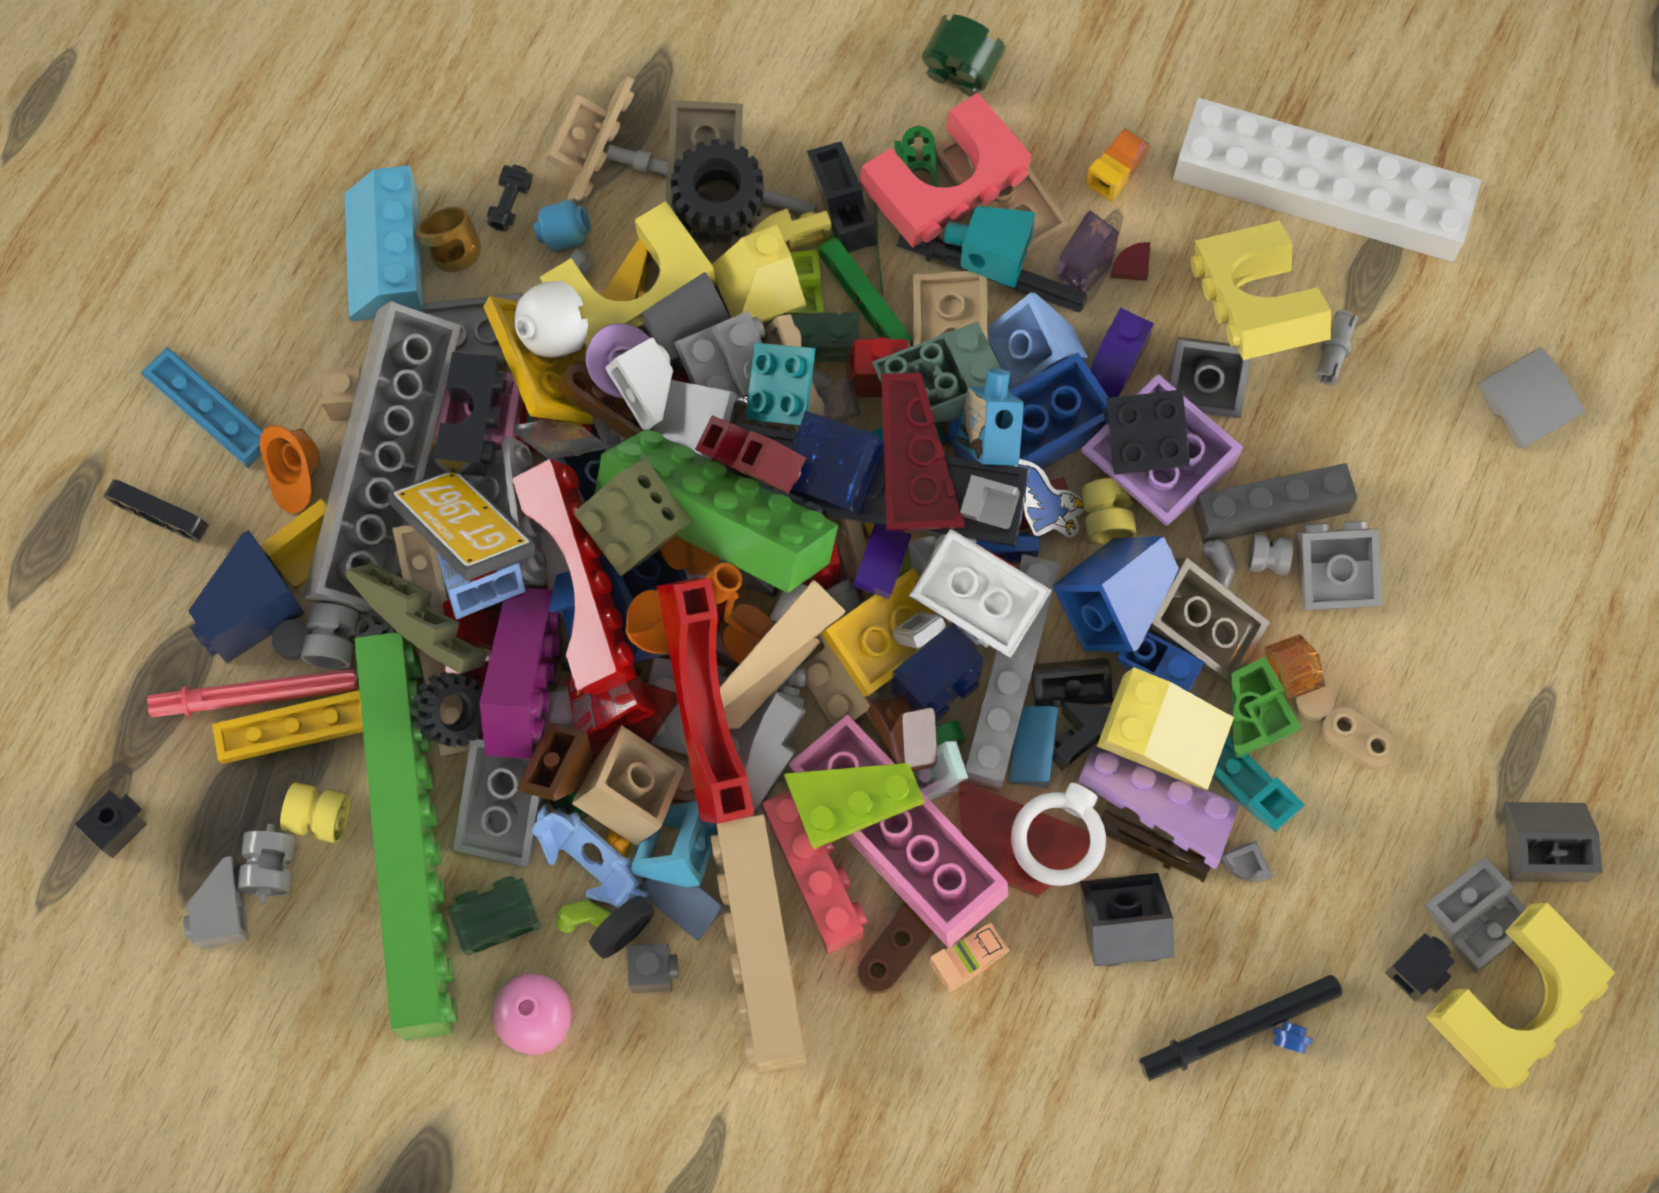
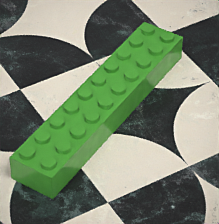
M398 632L355 638L391 1030L405 1041L453 1034L452 1022H458V1009L456 999L450 998L448 983L454 982V970L451 958H446L444 943L450 942V930L448 920L442 919L440 904L446 903V891L444 881L439 880L436 865H442V851L439 841L435 842L432 827L438 826V812L436 804L431 803L429 789H434L435 781L432 766H427L425 752L431 751V742L429 738L424 737L420 733L422 729L416 728L413 722L419 719V717L412 715V708H419V703L413 701L414 695L422 696L424 693L420 691L417 679L418 677H423L419 655L416 654L414 644L408 643L406 638Z

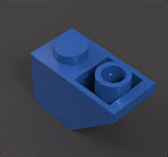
M1149 632L1146 633L1140 647L1135 652H1120L1117 661L1128 671L1135 667L1167 680L1187 692H1190L1205 663Z

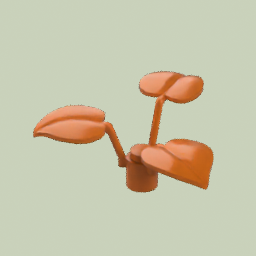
M675 536L660 549L664 560L673 569L683 570L688 568L692 576L706 575L704 578H711L716 604L727 600L724 621L729 626L722 632L723 646L727 654L740 664L774 626L773 622L763 611L750 604H740L733 610L734 602L739 597L736 591L742 585V575L736 566L730 563L717 564L720 558ZM644 591L630 603L627 611L626 634L629 640L638 648L650 653L666 654L669 653L658 591Z

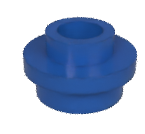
M1286 1021L1283 1022L1282 1028L1274 1027L1272 1033L1276 1034L1273 1044L1300 1053L1306 1052L1307 1045H1312L1313 1038L1306 1036L1308 1028Z

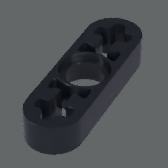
M116 479L112 480L103 495L113 505L193 542L199 543L209 527L198 516Z

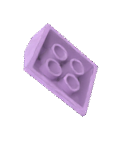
M1157 374L1138 394L1176 389ZM1185 396L1184 407L1190 466L1114 475L1109 424H1106L1081 449L1082 453L1166 526L1197 501L1199 494L1210 491L1236 465L1243 446Z

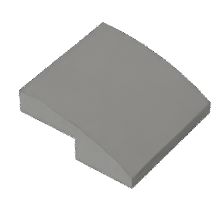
M1542 347L1537 348L1477 383L1493 415H1501L1517 448L1527 447L1585 412L1573 388Z
M1484 857L1425 904V908L1440 930L1476 974L1515 944L1505 931L1526 909L1523 903L1511 892L1513 885L1487 857Z

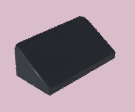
M1107 658L1034 664L1031 675L1035 706L1062 707L1066 702L1080 704L1113 702L1111 664Z

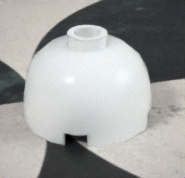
M564 281L545 282L534 286L524 293L516 306L515 330L520 340L528 350L542 357H564L579 351L586 341L588 330L587 318L581 319L578 309L579 306H583L582 300L574 288Z

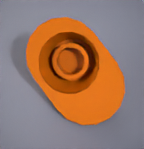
M271 425L264 429L260 436V451L266 467L270 489L280 508L288 513L298 514L304 511L310 503L312 496L311 479L319 466V451L315 442L306 434L304 429L300 428L290 431L279 425Z

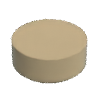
M1317 680L1302 684L1294 697V706L1297 713L1309 721L1324 719L1332 711L1335 704V696L1332 689L1324 682Z

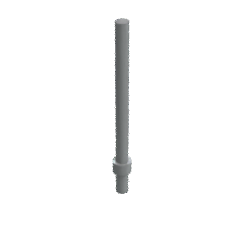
M610 145L608 148L607 159L631 165L633 170L645 174L651 171L667 176L668 161L653 157L651 152L641 149L635 152L614 145ZM764 190L763 205L781 210L787 208L788 212L798 215L816 212L817 205Z

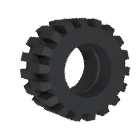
M711 139V145L705 146L703 141L696 143V150L692 151L688 148L684 151L683 160L677 159L674 165V173H671V197L674 213L678 219H681V223L687 231L691 228L693 229V236L698 239L705 235L708 236V242L716 243V237H723V241L728 242L732 241V235L735 233L740 238L746 234V226L751 229L754 227L757 216H760L762 212L764 195L762 169H758V161L754 156L748 158V150L741 146L738 150L735 149V142L727 140L726 145H720L719 139ZM723 180L735 186L738 192L728 201L714 203L700 197L697 190L708 181Z

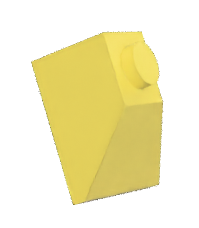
M778 225L741 238L712 264L715 270L716 284L730 318L749 311L752 318L757 316L761 323L775 319L777 316L786 315L806 307L791 254Z

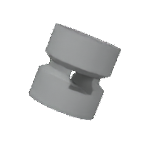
M332 603L312 604L307 628L311 631V634L306 635L304 638L300 659L308 664L322 668H350L354 645L349 639L356 637L355 631L360 614L356 610Z

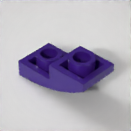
M874 525L853 586L890 599L912 534L904 531H886V526Z

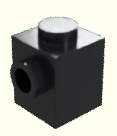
M111 790L75 823L87 837L112 858L147 824L138 816L143 809L129 795L125 794L120 798Z
M1424 933L1392 964L1385 974L1413 1001H1416L1429 989L1436 993L1452 977L1447 970L1455 961L1449 956L1451 951L1444 942L1435 936L1430 938Z

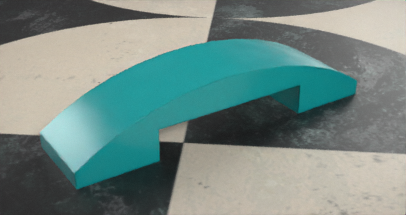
M1228 734L1212 777L1249 813L1268 828L1277 832L1304 808L1305 804L1278 777L1273 779L1249 754L1236 758L1233 750V738Z

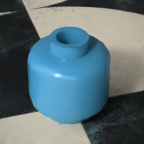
M570 199L544 206L539 211L538 222L534 223V232L540 244L545 243L554 252L582 245L586 240V234L591 231L590 220L585 208L582 205L578 206Z

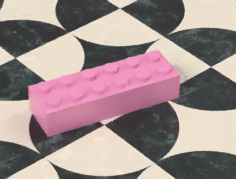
M847 714L788 764L790 773L895 763ZM922 793L925 801L924 804L845 837L940 940L950 948L1008 897V886L1004 877Z

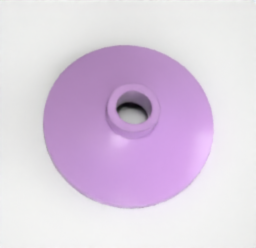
M612 324L599 330L590 340L586 350V366L593 382L605 393L623 398L605 367L616 357L650 339V337L639 328L629 324Z

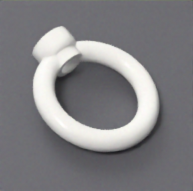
M1070 783L1065 793H1046L1035 797L1022 807L1013 822L1011 846L1017 862L1027 874L1045 884L1064 886L1077 883L1094 872L1103 858L1106 847L1105 828L1100 816L1093 808L1098 799L1097 795L1079 784ZM1063 808L1069 814L1082 818L1086 823L1090 833V846L1084 859L1076 866L1065 870H1054L1041 865L1031 855L1027 845V831L1032 820L1044 810Z

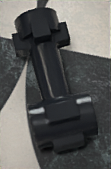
M513 164L512 167L504 165L498 185L505 188L498 206H490L487 212V224L491 228L506 232L509 225L513 226L516 214L512 213L511 210L518 192L527 194L533 179V174L527 172V168Z

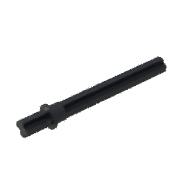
M901 234L899 235L898 247L925 256L927 262L933 259L960 270L968 271L960 265L962 247L944 243V240L939 239L940 234L928 243L923 241L913 248ZM1021 269L1015 288L988 278L990 281L1025 294L1036 293L1044 301L1077 313L1082 311L1087 300V293L1024 269Z
M1328 975L1179 1042L1173 1039L1169 1042L1170 1046L1139 1059L1142 1072L1148 1081H1152L1179 1068L1185 1071L1190 1063L1341 997L1343 994L1341 985L1337 978L1333 975Z

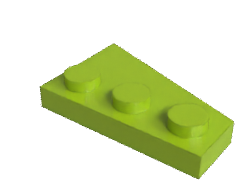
M909 763L784 774L814 849L925 803Z

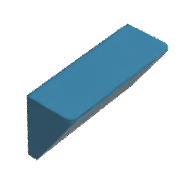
M1023 707L1014 739L1009 783L1048 788L1058 707Z

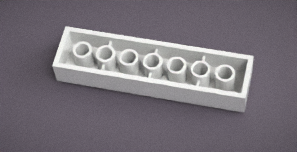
M1202 98L1197 100L1173 180L1450 262L1455 261L1464 244L1482 181L1478 178Z

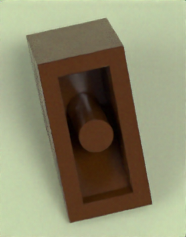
M550 722L517 785L518 791L556 801L579 790L595 758L586 731Z

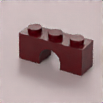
M713 415L695 448L699 453L734 471L788 494L793 484L799 479L801 468L806 460L802 455L768 437L753 431L749 433Z

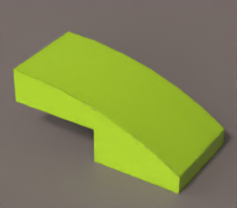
M818 250L790 252L806 302L805 308L789 313L791 314L794 326L797 328L825 326Z

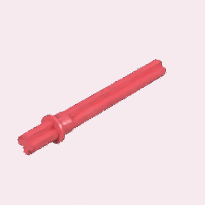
M354 669L207 688L189 689L188 686H183L181 691L148 695V713L151 717L183 713L186 717H191L192 712L353 692L358 690L359 687L358 674Z

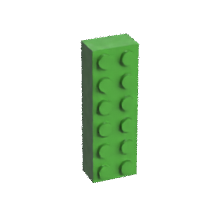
M645 429L601 455L595 494L617 474L646 458L693 521L677 534V537L733 564L786 593L791 592L830 563L838 524L826 519L820 512L808 510L792 502L789 497L776 494L760 486L753 479L744 478L728 470L721 463L712 462L696 454L689 447L680 446L664 438L659 432ZM638 479L639 484L643 488H646L645 483L641 479ZM651 496V499L657 503L656 499ZM662 511V515L670 521L669 515Z

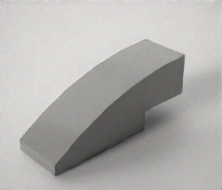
M776 693L761 720L746 765V774L748 776L755 815L761 808L762 802L767 799L788 768V764L798 753L785 743L806 713V710L781 693Z

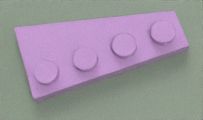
M1093 745L1078 782L1118 808L1128 807L1136 812L1140 817V822L1151 829L1157 826L1175 837L1173 843L1185 851L1192 848L1206 857L1204 863L1216 870L1240 804Z

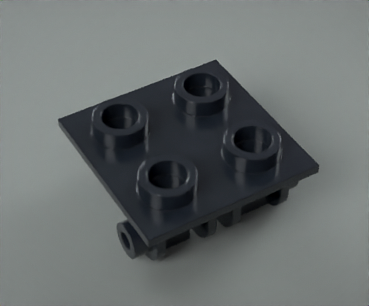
M1183 389L1106 398L1107 409H1104V420L1106 424H1109L1114 475L1190 466Z

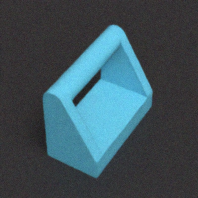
M697 801L670 805L662 826L666 825L680 829L672 855L652 857L661 831L659 829L639 844L630 870L634 875L678 886H701L713 849L711 836L718 834L717 824L700 821Z

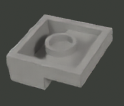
M747 311L675 341L674 344L691 384L731 391L737 394V399L749 394L754 344L762 343L761 339L765 337V330L760 319L757 316L752 318L750 312Z
M1367 521L1344 522V530H1329V523L1306 524V532H1296L1298 570L1301 571L1302 609L1318 610L1382 606L1379 529L1368 528Z

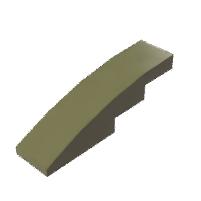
M372 563L347 569L346 578L367 603L399 634L427 655L459 674L484 667L487 652L456 637L460 622L429 608L432 597L431 592Z

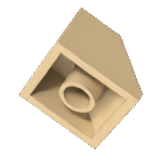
M620 726L590 766L572 804L637 846L661 829L685 767L624 726Z

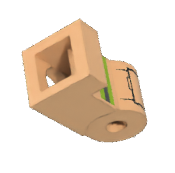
M990 923L950 948L943 949L932 955L929 964L947 992L950 993L988 969V966L1002 958L1010 950L994 925Z

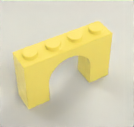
M666 201L635 219L638 238L660 268L659 277L655 285L645 295L631 301L619 302L606 299L593 290L571 258L539 277L541 283L564 281L572 286L580 296L583 306L578 307L581 319L587 318L588 323L586 341L582 346L585 353L592 337L608 325L618 323L629 324L644 332L642 312L703 272H706L713 285H716L714 267Z
M1280 220L1195 240V256L1190 258L1193 275L1195 278L1201 279L1206 300H1212L1218 323H1224L1230 346H1236L1243 360L1330 339L1331 309L1318 287L1277 297L1254 296L1239 289V287L1247 282L1292 271V241Z
M1548 903L1530 904L1505 931L1536 964L1543 977L1545 987L1543 1005L1538 1015L1530 1023L1518 1029L1509 1028L1501 1023L1469 989H1451L1426 1016L1433 1026L1493 1088L1510 1089L1521 1085L1530 1074L1528 1068L1537 1059L1544 1058L1555 1048L1556 1042L1554 1040L1563 1030H1568L1579 1022L1582 1017L1580 1011L1589 1001L1597 1000L1608 989L1607 981L1615 974L1602 958Z

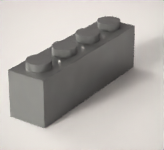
M1343 463L1199 494L1193 511L1204 545L1208 540H1227L1347 514L1357 500V494L1348 465Z

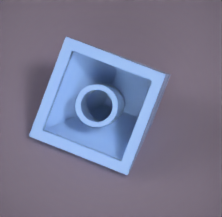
M1029 293L989 325V345L1001 369L1011 372L1008 391L1077 352L1083 360L1088 358L1073 326L1036 293Z

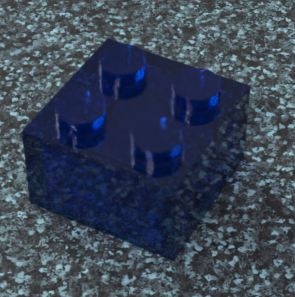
M805 410L791 450L802 455L806 460L801 468L800 477L793 484L790 492L859 515L883 449V440L876 434Z
M952 623L892 671L891 692L896 698L905 697L913 711L933 708L936 723L949 712L950 707L948 705L959 696L962 699L967 698L980 686L978 680L982 675L983 657Z

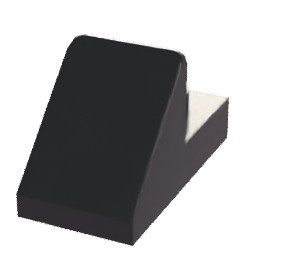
M1070 702L1063 704L1061 713L1077 732L1075 733L1071 729L1054 743L1057 749L1054 751L1052 760L1061 771L1099 741L1111 707Z

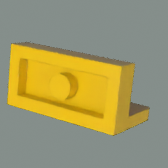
M322 499L260 545L269 559L295 589L302 586L308 580L327 506Z

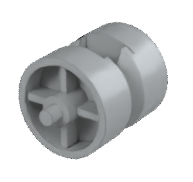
M267 824V831L245 832L241 856L247 860V863L240 866L237 889L245 893L258 895V903L263 904L266 903L267 896L290 894L292 870L287 867V864L294 860L296 838L289 834L275 832L274 824Z

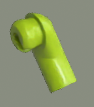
M590 900L577 901L565 904L558 910L555 924L560 931L571 933L578 924L585 922L599 927L612 912Z

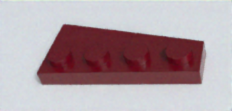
M921 373L882 374L886 531L965 529Z

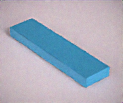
M167 347L141 372L144 378L246 468H249L261 456L260 436L263 430L171 349Z

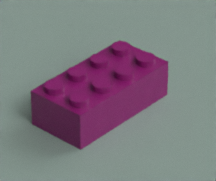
M525 588L526 592L503 601L480 699L486 756L531 759L535 752L536 743H540L545 733V721L541 720L542 713L548 714L550 710L551 691L547 689L549 684H555L557 662L554 661V656H561L563 644L562 633H556L560 626L561 613L549 612L553 590Z

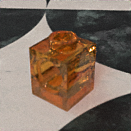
M1301 634L1265 647L1266 657L1285 689L1283 693L1290 700L1325 687L1319 653Z

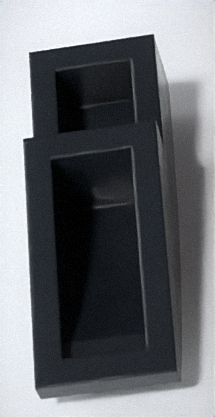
M842 141L808 150L807 154L823 205L830 218L835 237L841 242L848 253L877 245L874 222L865 204L862 187Z

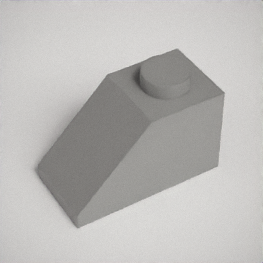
M232 856L221 859L188 902L189 915L184 916L185 935L188 940L191 939L192 943L201 949L249 941L244 892L237 889L241 865Z

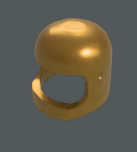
M458 206L446 207L435 211L424 218L414 231L417 240L422 245L429 247L430 258L436 267L446 272H459L469 268L477 261L481 253V241L466 210Z

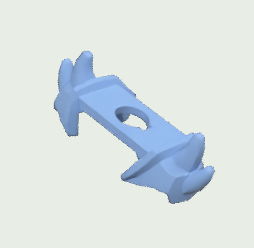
M547 804L539 808L537 822L533 827L532 833L541 843L546 856V862L553 865L557 860L559 849L566 851L598 879L601 886L589 889L585 893L590 901L607 902L618 908L636 896L644 898L648 896L647 891L637 889L642 884L644 877L634 876L631 872L632 859L623 857L580 819L579 813L574 812L568 815L567 808H558L550 813ZM585 843L596 845L600 849L602 859L605 861L602 863L601 861L595 862L590 860L584 852Z

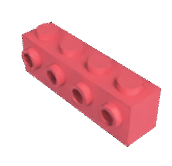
M790 790L762 802L763 814L827 954L863 939L864 929L862 925L868 922L858 901L851 903L847 895L846 889L850 888L851 885L842 865L835 868L829 854L835 852L832 842L816 849L812 847Z

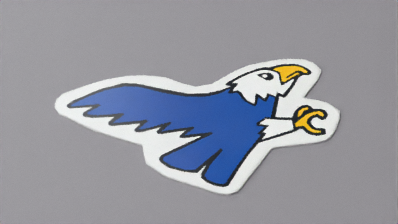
M1019 459L1018 467L1029 468L1030 470L1024 513L1033 534L1040 536L1056 529L1068 538L1075 536L1079 532V524L1075 516L1085 512L1083 499L1072 491L1054 489L1047 475L1039 466Z

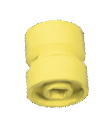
M1112 478L1094 480L1082 487L1083 507L1087 513H1090L1085 519L1087 540L1090 543L1105 545L1113 538L1136 536L1135 516L1128 509L1132 506L1133 499L1125 489Z
M299 782L292 783L282 806L280 817L281 830L299 836H306L309 832H313L316 840L333 844L339 843L349 819L351 808L350 795L329 789L320 794L316 786Z

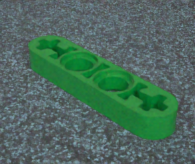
M832 236L818 245L817 250L823 263L879 338L905 339L909 341L912 347V339L905 327L841 242Z

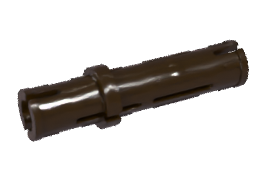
M1105 809L1101 820L1107 837L1164 863L1162 867L1170 870L1173 867L1204 883L1211 868L1204 863L1206 857L1190 849L1185 851L1173 843V841ZM1120 829L1151 843V845L1120 831ZM1158 847H1160V848H1162V849L1168 851L1169 853H1166V852H1164V851L1158 849ZM1174 855H1177V856H1179V857H1181V858H1183V859L1189 861V863L1186 862V861H1183V860H1181V859H1179V858H1177V857L1174 856Z

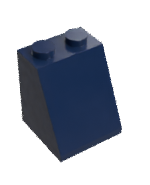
M249 530L240 536L188 610L195 621L190 626V629L202 646H205L212 657L219 654L226 663H229L271 636L274 629L281 622L291 619L296 620L305 614Z

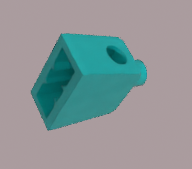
M979 206L975 208L969 225L953 221L948 222L944 243L962 247L960 265L963 269L1015 288L1032 240L1035 212Z

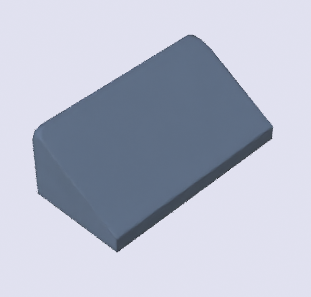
M646 878L639 890L647 891L648 896L646 898L697 941L702 938L724 912L722 905L699 886L683 887Z

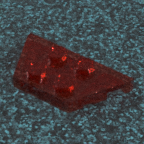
M961 781L958 785L962 835L1007 881V886L1039 898L1053 885L1042 883L1027 874L1017 862L1011 846L1013 822L1024 805ZM1041 812L1029 825L1027 845L1031 855L1041 865L1054 870H1065L1076 866L1084 859L1090 846V833L1087 830Z

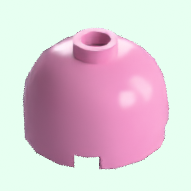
M527 973L513 977L500 988L493 1001L491 1017L496 1034L507 1047L518 1053L536 1056L550 1052L564 1041L570 1028L573 1009L570 997L557 981L546 975Z

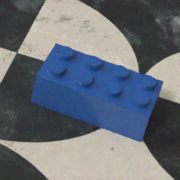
M1078 352L1009 390L1010 393L1023 402L1024 406L1019 459L1032 462L1041 469L1085 446L1106 425L1104 409H1107L1106 398L1108 396ZM961 419L949 423L947 440L959 458L976 460L956 443Z

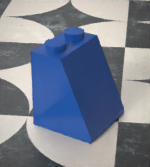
M1164 536L1113 538L1052 586L1084 651L1135 652L1148 632L1179 568L1173 557L1172 549L1167 544Z

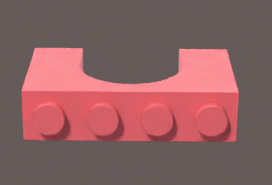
M979 93L949 110L946 131L968 155L974 165L975 173L964 183L948 188L928 185L911 172L892 148H889L862 166L861 187L912 248L923 241L925 243L932 241L947 226L949 221L960 223L970 214L973 208L981 203L982 205L991 203L1001 190L1009 185L1012 187L1017 186L1028 175L1032 155Z

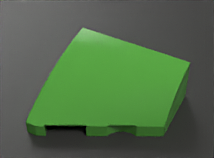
M1266 656L1231 673L1232 717H1234L1232 721L1233 750L1236 758L1253 753L1300 731L1302 727L1283 696L1285 689Z

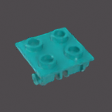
M763 343L754 344L746 419L806 426L815 348Z

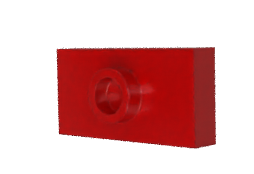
M450 600L444 601V615L460 622L456 637L476 647L492 651L501 611L484 608L456 619Z

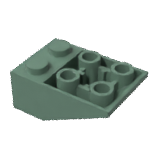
M978 321L872 362L880 383L882 374L921 373L934 422L961 419L968 388L971 386L985 387L988 369H1001Z

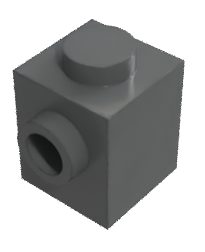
M668 943L627 945L628 986L631 992L672 991V979H678L679 976L678 955H671Z

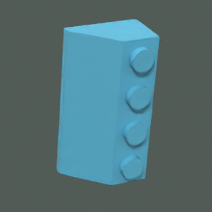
M409 165L373 169L345 192L350 322L375 319L377 310L390 301L424 312L421 246L414 234L419 224L418 189L411 167Z

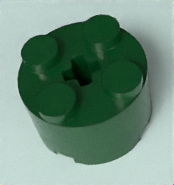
M953 14L952 18L947 20L946 15L941 17L923 51L922 59L928 67L926 74L929 78L941 84H944L946 80L958 84L959 90L971 97L986 88L1005 52V45L999 37L996 42L987 36L990 30L975 20Z

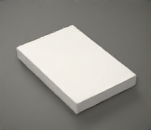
M950 529L909 596L1011 658L1052 590Z

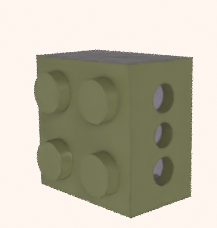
M646 458L617 474L574 512V515L620 576L649 559L693 522Z

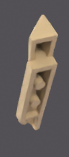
M815 580L809 584L720 686L721 699L729 730H741L820 644L816 636L846 612Z

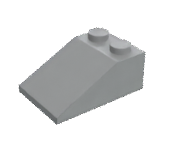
M482 730L477 733L480 737L475 741H470L453 851L529 867L537 841L532 830L537 822L539 808L547 804L548 799L518 791L517 785L531 759L486 756Z

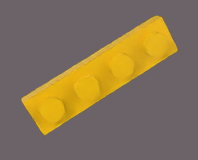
M360 690L214 723L212 728L218 761L221 764H226L363 732Z

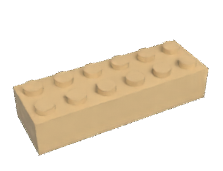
M764 814L717 824L718 835L711 836V842L717 868L724 866L725 874L717 875L723 906L730 905L731 913L724 914V921L729 945H737L738 953H732L730 957L736 984L743 983L744 993L737 994L742 1024L750 1023L751 1033L743 1034L749 1064H757L759 1073L807 1065Z

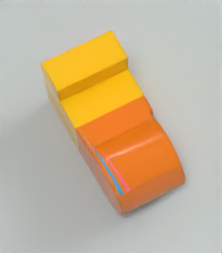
M1123 129L1111 147H1108L1099 159L1097 158L1090 166L1086 186L1110 202H1113L1145 158L1150 144L1128 129ZM1099 179H1100L1101 181H1103L1104 183H1106L1107 185H1109L1110 187H1106V186L1102 185L1101 182L1099 181Z

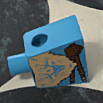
M988 369L985 387L971 386L967 390L956 443L981 464L1016 466L1019 464L1024 406L1019 398L1008 391L1011 372L1007 370Z

